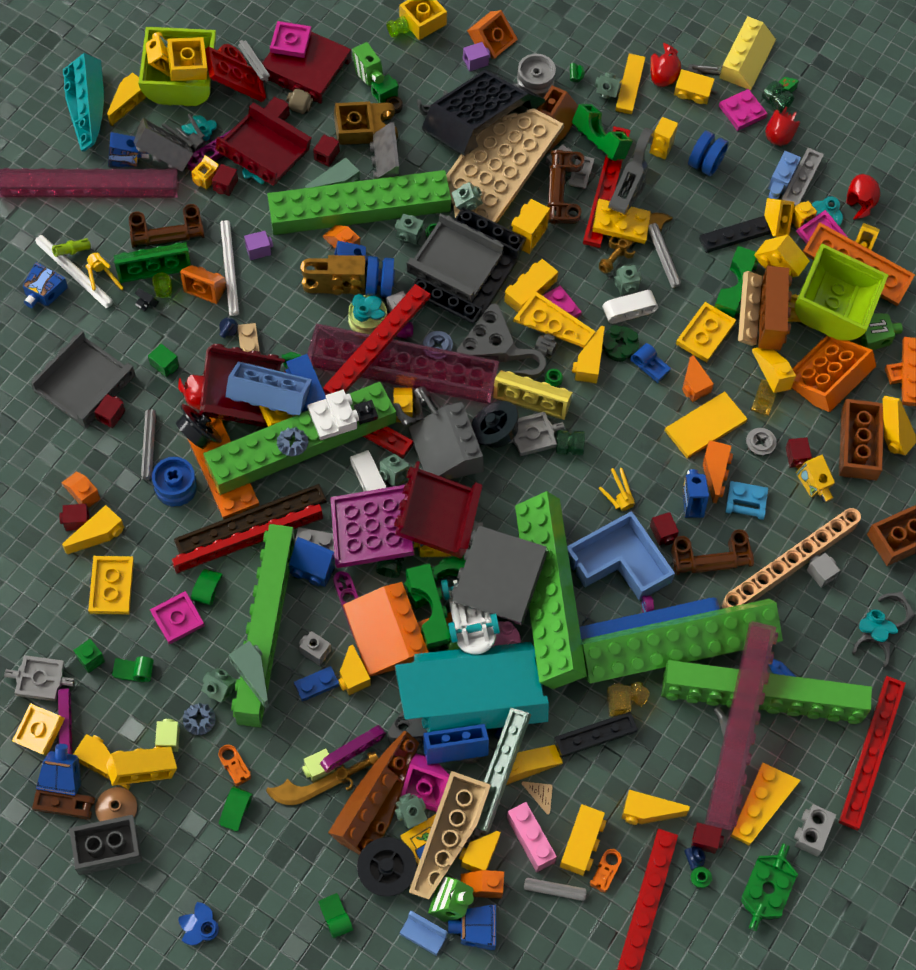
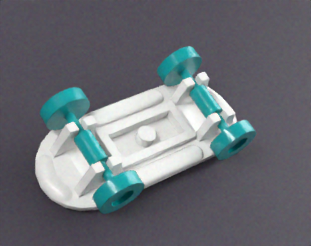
M447 579L441 580L444 599H449L453 622L448 623L452 643L457 642L461 650L473 655L488 651L496 640V634L500 633L496 613L489 614L461 604H454L453 598H451L454 586L448 587ZM454 580V586L457 587L458 582L457 580Z

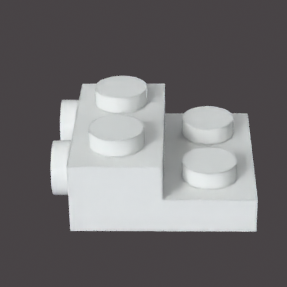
M344 389L325 395L326 399L307 405L320 440L357 429L359 416L356 409H351L350 405H353L350 394H345Z

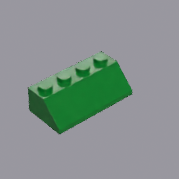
M187 242L114 255V263L120 283L180 273L182 269L191 265Z

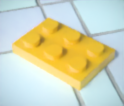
M598 199L592 232L645 244L651 211L631 207L624 215L608 208L610 201Z
M704 302L676 340V345L707 363L735 325L736 319Z
M93 556L89 614L130 615L134 567L133 556Z

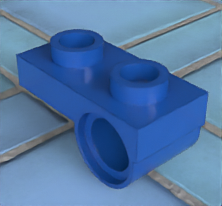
M645 343L631 356L630 360L657 383L671 371V368L657 357V352L653 346Z

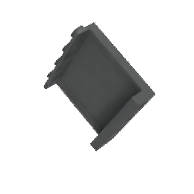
M440 213L439 222L415 258L410 257L408 260L407 272L416 277L419 276L472 303L503 256L504 245L498 240H492L482 232H476L468 225L461 224L452 217Z
M81 330L78 335L72 337L70 343L65 348H62L52 361L46 364L40 374L34 376L31 384L35 393L86 428L96 418L94 411L106 394L112 397L116 396L133 379L135 372L131 364L128 362L125 365L88 340Z
M478 525L477 531L474 530L471 535V548L465 552L464 560L466 562L464 568L461 567L457 577L459 579L457 587L454 586L451 593L452 601L456 605L461 604L489 614L496 613L498 617L514 621L515 624L523 626L548 549L546 546Z

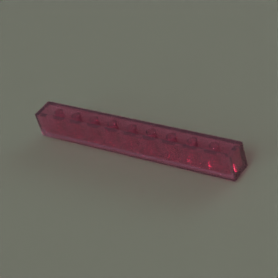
M0 169V197L178 198L179 177L177 170Z
M754 621L749 622L705 819L706 825L732 831V827L737 825L738 815L735 814L737 806L740 807L743 795L740 794L741 786L746 784L747 774L744 772L746 765L749 766L751 762L750 745H754L756 733H753L755 725H758L761 713H758L759 704L763 705L765 693L762 691L764 684L767 685L769 680L768 664L771 665L774 658V653L771 652L772 645H776L778 639V632H776L775 626Z

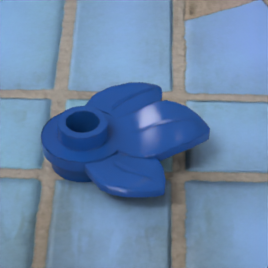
M196 903L195 914L183 915L178 918L181 928L186 932L182 942L187 945H197L203 940L210 941L218 935L219 927L217 922L213 920L212 910L203 903ZM206 927H211V928H212L211 933H209V934L205 933V932H204L205 928H206Z

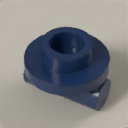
M224 318L219 325L221 330L219 335L222 338L234 335L238 330L237 322L233 318Z
M693 846L684 850L691 870L704 865L705 853L702 849Z

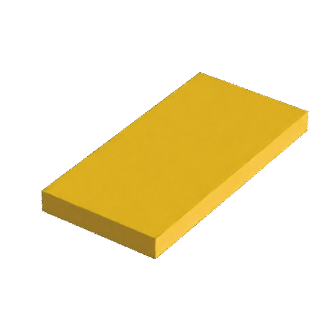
M724 391L670 424L664 431L688 459L706 448L709 440L717 441L746 423L748 419Z

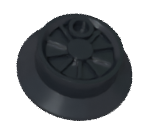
M508 401L493 402L476 414L471 426L478 444L499 448L514 439L518 432L519 417L518 410L514 404Z
M186 404L180 406L183 415L176 421V425L192 443L204 449L211 441L216 443L222 442L220 435L210 424L211 419L203 413L202 416H199V413Z
M390 837L379 838L366 845L360 853L357 862V872L363 886L371 893L383 897L395 896L405 891L413 882L417 868L415 856L409 846L398 839Z

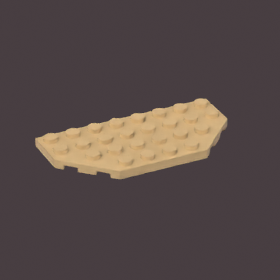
M533 108L525 113L505 115L494 124L482 130V132L476 134L478 147L465 156L461 154L446 175L455 218L460 210L456 207L451 192L470 182L481 190L483 202L472 212L498 223L563 130L564 124Z

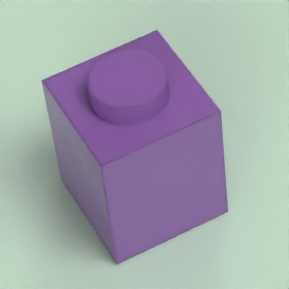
M483 42L463 48V60L469 72L488 66L490 51L488 48H485Z
M266 231L244 236L250 260L271 255L270 248L273 247L271 237H267Z

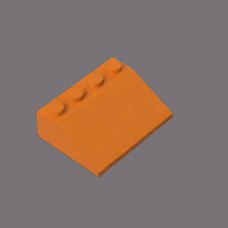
M826 336L792 368L796 377L791 388L814 406L831 412L876 367L873 350L848 340H837Z
M402 582L383 586L343 604L369 677L393 671L397 664L414 662V654L429 653Z

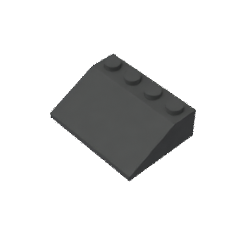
M463 402L443 406L437 410V416L431 413L408 427L424 471L448 480L484 472L483 455Z

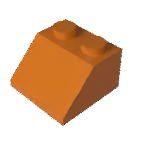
M502 10L490 11L467 30L474 44L483 42L485 48L489 49L492 59H495L518 40Z
M193 265L180 271L184 292L214 304L219 302L226 289L225 277L219 273H212L203 267Z

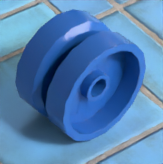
M706 130L695 144L689 157L688 166L694 169L702 166V173L712 176L726 154L729 141L723 138H718L715 141V134Z
M368 256L365 295L376 296L377 286H380V296L382 298L391 296L395 278V270H393L394 258L385 257L382 262V269H380L378 257Z
M168 457L161 460L154 467L152 482L155 493L162 503L172 507L182 506L194 498L197 491V481L194 469L187 460L180 457Z

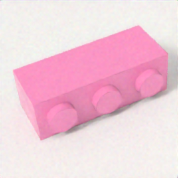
M527 802L509 810L506 818L536 873L554 864L557 856Z

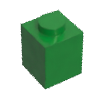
M389 74L384 76V81L380 84H377L375 81L371 82V94L378 103H385L387 98L391 96L398 97V82L392 79Z
M162 344L158 345L148 355L150 365L165 377L173 374L178 369V357Z
M88 639L73 650L76 658L88 673L105 662L101 651L91 639Z

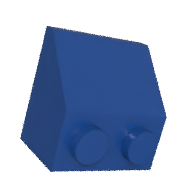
M298 537L289 562L290 573L296 578L309 580L315 586L321 585L326 587L335 569L334 551Z

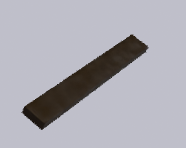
M320 484L174 538V542L179 554H187L194 551L197 547H206L216 540L230 538L233 534L246 532L253 526H262L272 519H280L286 517L291 512H299L307 506L321 505L327 503Z

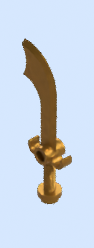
M650 213L649 225L653 223L658 224L661 232L662 226L666 222L671 221L673 217L664 213ZM612 236L609 241V247L615 249V251L608 259H602L599 262L600 271L603 273L611 272L613 269L612 264L619 256H624L628 259L633 258L635 251L632 253L627 252L628 248L634 243L633 241L620 239L618 243H613Z
M375 752L367 753L368 758L366 760L364 759L347 769L342 764L336 772L308 786H296L287 779L282 785L274 788L268 787L266 791L272 799L285 805L303 803L340 783H347L348 781L351 784L349 787H346V790L351 791L354 784L350 776L357 773V771L365 769L368 765L373 766L379 758Z

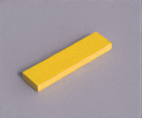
M628 55L615 111L627 114L633 113L645 62L644 56Z

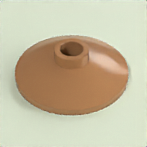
M110 788L104 791L97 799L95 805L96 816L99 821L128 815L135 817L137 813L136 798L125 788ZM115 802L119 803L116 809L112 808V804Z

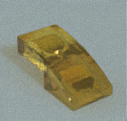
M761 379L751 411L769 416L776 393H773L767 380Z

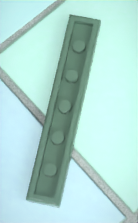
M511 708L484 780L491 787L475 829L487 833L490 831L531 714L514 708Z

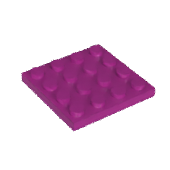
M405 485L330 497L334 555L337 568L415 555L413 541L395 535L397 527L394 526L397 516H400L401 511L398 510L401 500L405 497V494H402Z

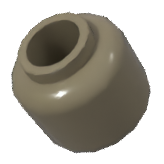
M295 89L293 93L289 92L286 102L289 103L290 110L305 114L306 111H310L313 99L310 93Z

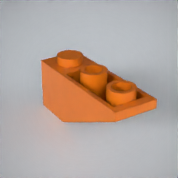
M709 440L702 465L712 502L717 503L718 498H722L725 486H722L723 480L727 481L729 470L726 469V466L731 464L733 453H730L731 445Z

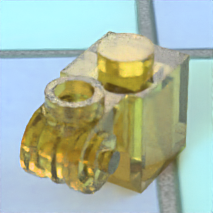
M642 682L632 683L631 686H623V684L618 683L608 687L606 694L609 716H618L630 712L632 700L639 706L646 704L649 697L648 689L643 686Z

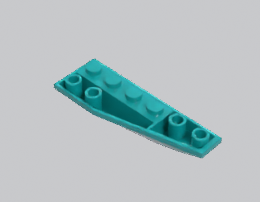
M83 53L63 69L67 106L80 149L85 152L95 144L100 130L104 106V86L101 60Z

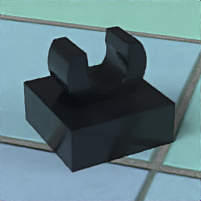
M140 288L135 292L140 297L135 305L144 312L149 304L156 307L159 303L157 299Z
M372 400L354 405V410L356 409L359 416V425L378 420Z

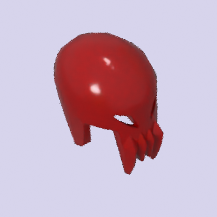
M663 43L665 54L660 57L656 53L651 55V79L658 87H666L678 80L681 72V62L677 56L678 51L666 43Z
M785 107L781 114L779 110H775L765 129L767 140L776 146L787 145L791 142L800 125V121H794L797 112L792 116L791 114L788 115V112L786 113L787 107Z
M860 174L855 176L848 188L846 204L853 206L858 202L861 206L853 220L870 215L871 209L879 202L881 195L878 182L870 175Z
M190 375L185 385H183L181 378H179L178 389L183 393L186 403L190 407L200 410L203 376Z

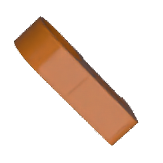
M232 745L222 746L218 753L219 759L225 770L227 769L232 777L234 785L238 787L250 780L251 774L236 748ZM226 750L234 752V756L230 760H225L222 754Z
M609 849L603 854L598 865L599 867L590 881L591 887L603 893L607 892L622 860L621 854L617 850ZM607 855H615L618 862L615 865H609L606 862Z

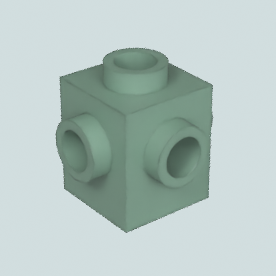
M610 72L601 74L600 78L597 77L595 82L596 93H600V97L609 99L610 96L616 98L619 94L622 79L615 77L616 74Z
M470 182L451 192L455 205L459 210L464 207L472 211L483 204L481 190Z
M403 214L401 219H398L395 224L396 238L404 242L417 244L423 232V220L417 219L412 215Z
M635 265L622 266L617 269L614 282L615 286L618 287L620 295L638 292L642 277Z
M393 454L380 461L379 473L382 479L391 486H399L409 480L406 476L410 465L396 454Z
M216 668L212 672H207L202 680L204 684L201 691L206 693L209 698L222 703L231 696L237 679L230 676L225 670Z
M408 793L399 798L400 801L395 803L397 807L394 810L398 820L403 821L404 826L408 829L428 820L424 812L426 806L422 798Z

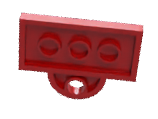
M224 44L218 50L209 46L205 49L210 79L260 102L266 99L263 81L260 80L254 69L247 65L246 59L236 47L231 44Z

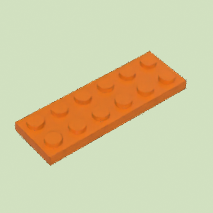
M819 222L802 251L806 257L814 260L820 245L823 243L888 274L880 297L898 306L915 274Z
M210 418V424L218 432L222 442L216 443L211 441L204 449L196 446L189 439L188 442L224 520L260 505L250 483L222 495L219 494L205 464L203 453L230 443L231 440L222 420Z

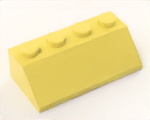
M747 16L722 66L720 79L752 90L776 41V38L764 22Z
M501 370L495 378L493 398L508 401L514 405L540 413L545 412L547 415L565 420L573 392L565 388L551 386L546 382L534 381L530 377H521L513 372Z

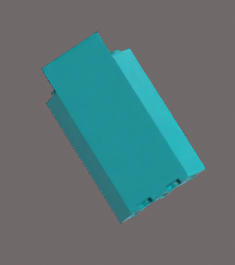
M531 642L495 645L488 651L475 655L466 653L461 649L414 654V662L395 665L404 718H422V726L427 732L485 724L486 729L504 727L511 708L530 713L531 717L528 724L548 722V697L543 695V684L539 683L535 647Z

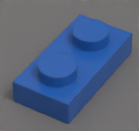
M330 666L295 681L294 686L303 702L338 687L339 682Z

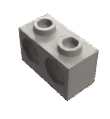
M814 804L809 810L805 809L801 818L804 821L802 828L798 827L794 839L797 840L795 847L818 857L823 851L836 814ZM813 817L820 818L822 824H816L813 821ZM805 835L812 836L814 843L808 842Z

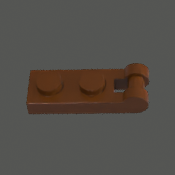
M37 789L32 809L33 811L90 820L92 815L90 810L91 806L94 805L95 798L86 795L76 794L74 796ZM78 803L83 804L82 810L76 809Z

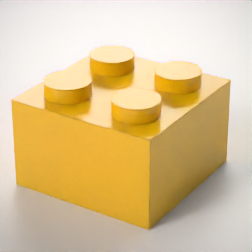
M407 0L399 5L400 20L418 40L447 25V11L437 0Z
M204 37L168 39L167 53L171 81L207 80Z
M530 199L528 204L523 205L520 215L515 217L511 223L513 232L526 237L522 251L528 254L531 253L547 230L550 208L533 199Z
M789 234L765 240L754 254L758 262L765 269L767 266L789 268V275L792 277L799 276L810 262Z

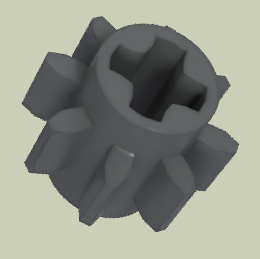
M547 333L544 337L539 336L535 348L546 358L549 354L553 355L555 353L558 343L554 341L555 336Z

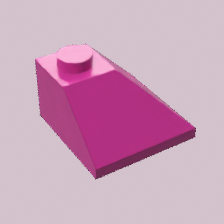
M415 753L408 768L401 796L408 793L414 794L418 798L423 799L426 809L437 812L450 775L439 763L427 765L426 757Z

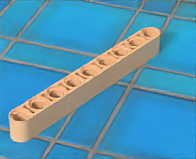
M849 508L730 591L725 596L722 609L733 607L728 601H733L736 603V606L754 602L809 563L811 558L820 555L854 531L861 519L860 512L857 509ZM847 518H851L854 522H850ZM832 528L838 529L839 532H835ZM818 538L823 539L825 542H820ZM803 549H808L810 553H806ZM788 559H792L796 563H791L788 561ZM773 570H779L781 574H777ZM758 580H763L766 584L763 585ZM747 590L751 595H746L743 591Z

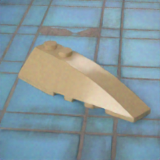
M451 771L409 893L428 900L431 898L478 825L491 787L490 784Z

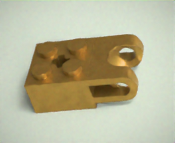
M370 101L335 103L334 120L339 145L373 142V134L386 126L382 121L391 119L394 116V105L392 103H370ZM395 127V134H396V139H397V138H398V130H397V128Z
M328 255V259L308 258L301 264V272L304 276L302 287L307 293H329L335 295L365 294V256ZM313 266L315 270H307L306 267ZM310 281L316 282L313 286L307 284Z

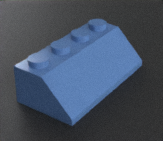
M238 361L228 376L225 397L231 398L233 401L248 402L253 406L268 407L273 411L280 410L290 415H300L304 409L312 379Z

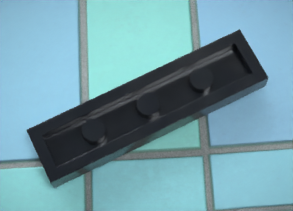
M765 216L702 234L699 240L705 252L709 253L771 234V230Z
M627 712L556 736L554 741L561 758L636 733L638 728L631 712Z

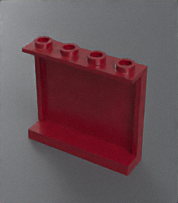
M311 32L304 58L269 53L262 64L270 74L268 81L291 91L295 89L306 91L311 94L313 102L322 104V95L344 63L349 65L351 62V49Z
M253 102L249 106L247 116L223 139L217 137L215 150L274 186L309 151L312 137Z
M222 344L211 345L206 350L199 416H202L204 413L209 418L268 427L259 406H253L243 401H233L231 398L225 397L228 376L238 361L280 371L281 364L285 362V359L279 358L278 355L269 354L268 356L261 355L259 351L246 352L239 347L225 348Z
M417 461L414 467L409 468L406 476L409 478V481L403 488L402 494H405V497L401 500L398 510L401 512L394 523V526L397 527L395 535L461 559L469 546L482 484L475 482L471 488L419 469L420 462Z

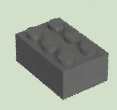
M133 815L69 828L74 865L78 875L142 862L137 825Z

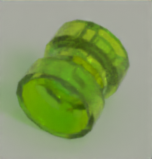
M404 16L398 17L395 21L390 20L386 22L387 30L392 38L397 37L399 33L405 34L409 32V26Z
M163 272L154 275L152 282L155 294L162 298L171 295L173 288L170 276Z

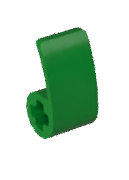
M203 569L193 588L191 600L212 605L216 595V586L223 574Z
M144 656L137 657L136 661L115 658L112 676L113 678L128 681L149 682L152 677L154 660Z
M233 786L225 802L219 825L238 831L244 812L248 810L251 804L253 793Z
M338 893L318 901L333 939L353 931L351 921L343 908Z

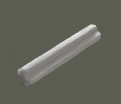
M526 878L524 883V889L528 891L584 901L587 891L585 888L533 878Z

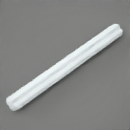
M226 220L221 221L220 226L229 314L237 316L239 314L231 227L230 221Z
M43 235L36 238V244L105 308L113 305V300L96 284V290H92L90 278L65 255L58 257L53 255V244Z

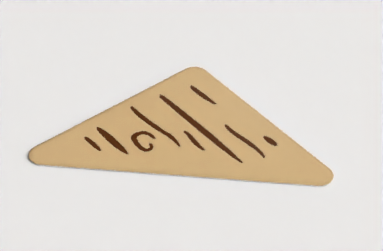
M522 782L524 788L545 813L549 815L552 785Z

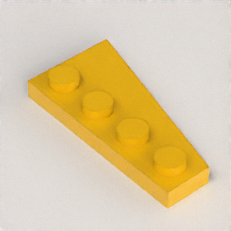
M534 291L513 319L516 323L545 334L548 333L583 348L596 332L536 291Z
M762 763L730 837L750 846L801 780Z

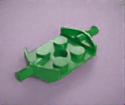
M782 843L777 855L759 856L741 898L744 907L752 914L753 918L748 928H753V931H757L762 919H779L782 916L791 889L798 876L796 870L786 860L790 849L789 845L786 846V844ZM764 884L772 885L774 889L772 894H767L763 891Z

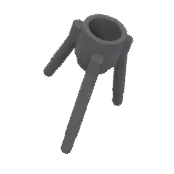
M689 64L687 71L700 75L702 73L721 74V71H715L719 69L718 67ZM712 89L711 93L716 95L717 92Z
M190 113L188 117L197 134L192 133L188 136L179 127L176 128L178 131L176 132L165 123H162L164 128L185 142L190 148L192 147L194 151L199 150L206 143L203 139L205 135L200 131Z
M424 386L415 389L413 392L414 398H419L422 406L428 405L433 414L437 416L436 409L438 410L441 407L435 401L432 394Z

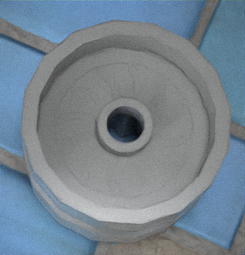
M535 53L525 56L518 65L517 84L544 98L550 87L554 86L556 72L554 62L543 54Z

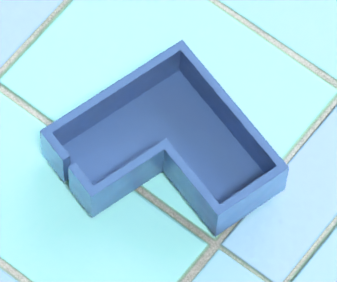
M632 511L567 546L570 566L573 570L576 569L575 574L584 587L619 570L640 601L643 596H649L672 583L675 575Z

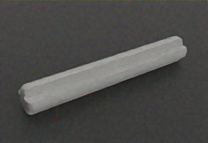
M240 40L238 47L260 80L268 81L270 74L248 42Z
M650 224L648 231L672 288L679 287L681 281L658 224Z
M153 409L145 411L141 468L143 480H150L152 478L156 411Z

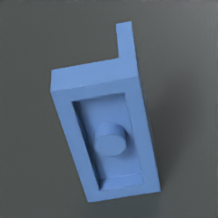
M410 911L408 919L399 935L437 956L447 939L448 932Z

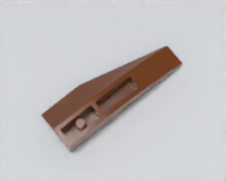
M553 85L544 97L546 102L536 110L563 123L564 128L546 154L566 137L573 126L572 120L578 108L577 103L568 92Z
M403 731L374 763L356 787L328 832L341 845L359 855L366 845L383 837L392 821L394 810L396 809L395 803L399 801L409 765L419 745V742L407 731Z

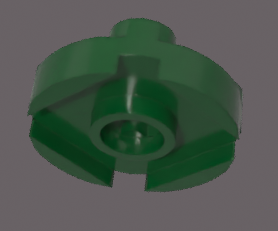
M618 325L611 326L605 332L602 349H604L608 358L623 362L638 351L639 340L637 332L628 327ZM617 341H622L625 345L619 347Z

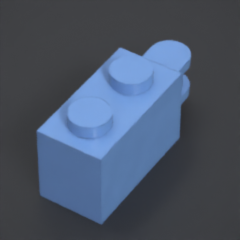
M784 151L769 184V198L779 199L781 194L784 195L798 168L800 156Z

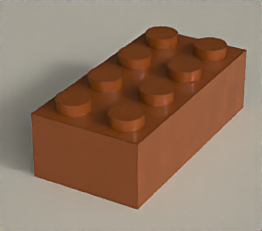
M766 267L761 284L758 348L781 350L782 345L786 344L787 334H790L791 323H788V318L791 316V307H788V302L791 301L792 292L789 291L792 276L789 275V268Z
M846 399L841 409L839 476L877 481L882 472L883 403Z
M916 505L872 524L867 533L886 566L916 553Z

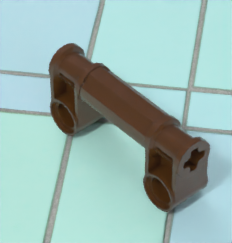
M553 150L551 151L552 165L550 166L548 208H550L548 223L576 224L581 218V208L577 204L564 203L565 172L581 171L584 166V156L577 151ZM578 159L581 163L574 165L571 161ZM570 211H576L578 215L576 217H571L568 213Z
M188 204L184 207V225L147 229L143 213L138 211L131 213L129 216L132 248H135L137 245L147 244V246L189 240L190 238L200 236L205 238L198 206Z
M741 529L735 530L728 541L729 552L693 556L689 538L685 536L677 537L671 548L675 575L685 572L694 574L736 569L737 566L745 565L753 567L754 557L748 534ZM738 538L742 541V543H737L734 539ZM677 545L684 546L685 550L678 549Z

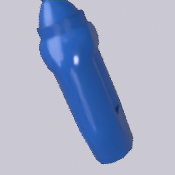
M769 656L765 657L773 674L796 677L781 661L772 659Z

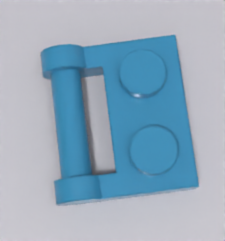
M730 481L725 513L731 514L735 512L756 516L758 519L764 520L768 488ZM733 502L756 506L759 509L734 505Z

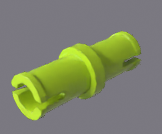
M85 238L83 240H69L64 244L53 245L52 253L55 257L90 250V241H88V238Z

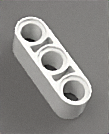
M645 290L609 300L602 307L608 322L614 324L651 314L658 309V304L652 291Z
M369 450L350 456L352 467L364 491L386 488Z

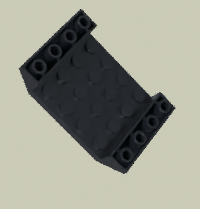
M485 69L431 104L422 130L465 156L478 147L476 134L482 132V130L521 105L528 109H537L546 100L505 76Z
M462 207L454 220L468 225L476 232H482L492 240H498L504 245L503 256L472 303L417 276L410 289L415 284L430 293L428 302L474 324L491 305L516 265L526 237Z

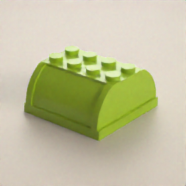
M146 27L138 82L142 93L151 101L162 105L197 106L205 102L211 91L208 67L207 80L171 81L169 76L149 65L146 43L153 39L152 35L154 33L161 32L163 38L167 40L172 38L204 37L205 49L208 46L215 49L216 30Z
M822 243L795 303L796 315L803 324L837 340L857 339L865 334L888 274Z

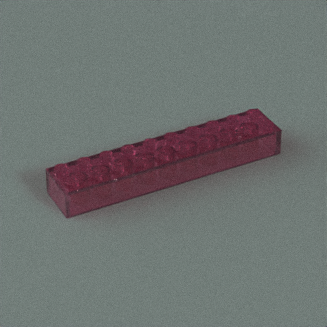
M316 323L307 353L312 366L337 372L370 334ZM393 339L360 377L415 389L424 386L429 392L491 404L494 382L498 375L499 361Z

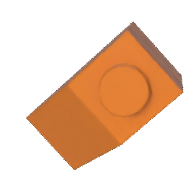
M335 225L323 235V238L335 249L337 241L360 245V237L348 226Z
M693 355L688 363L682 390L685 396L694 402L710 394L714 383Z
M77 471L61 482L79 504H87L89 508L100 500L97 488L85 475Z
M480 870L461 874L460 881L473 888V897L502 899L504 871Z

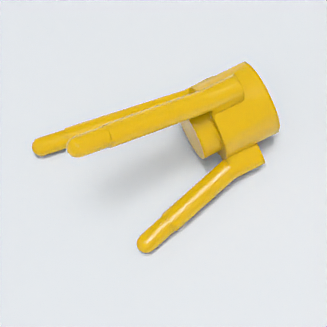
M98 252L88 256V264L85 267L89 273L92 290H96L92 270L96 272L104 270L120 290L124 289L108 269L111 266Z
M612 468L611 472L621 491L616 496L617 500L601 486L599 490L610 500L616 510L620 508L621 511H626L635 505V500L631 494L623 468L619 470L625 490L615 469Z

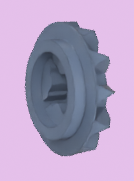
M434 331L424 338L423 348L426 354L431 355L432 358L447 356L452 351V339L445 332ZM435 343H437V344L442 343V344H441V348H439V347L434 348V347H435Z
M288 427L286 430L281 431L277 437L278 449L287 456L300 455L308 446V437L303 430L301 431L297 427ZM295 436L297 442H294L290 447L289 440Z
M201 703L190 705L185 710L182 718L185 729L194 735L208 733L214 727L216 721L214 710L208 704ZM198 712H200L202 717H205L201 719L199 726L197 721L193 719L197 717Z

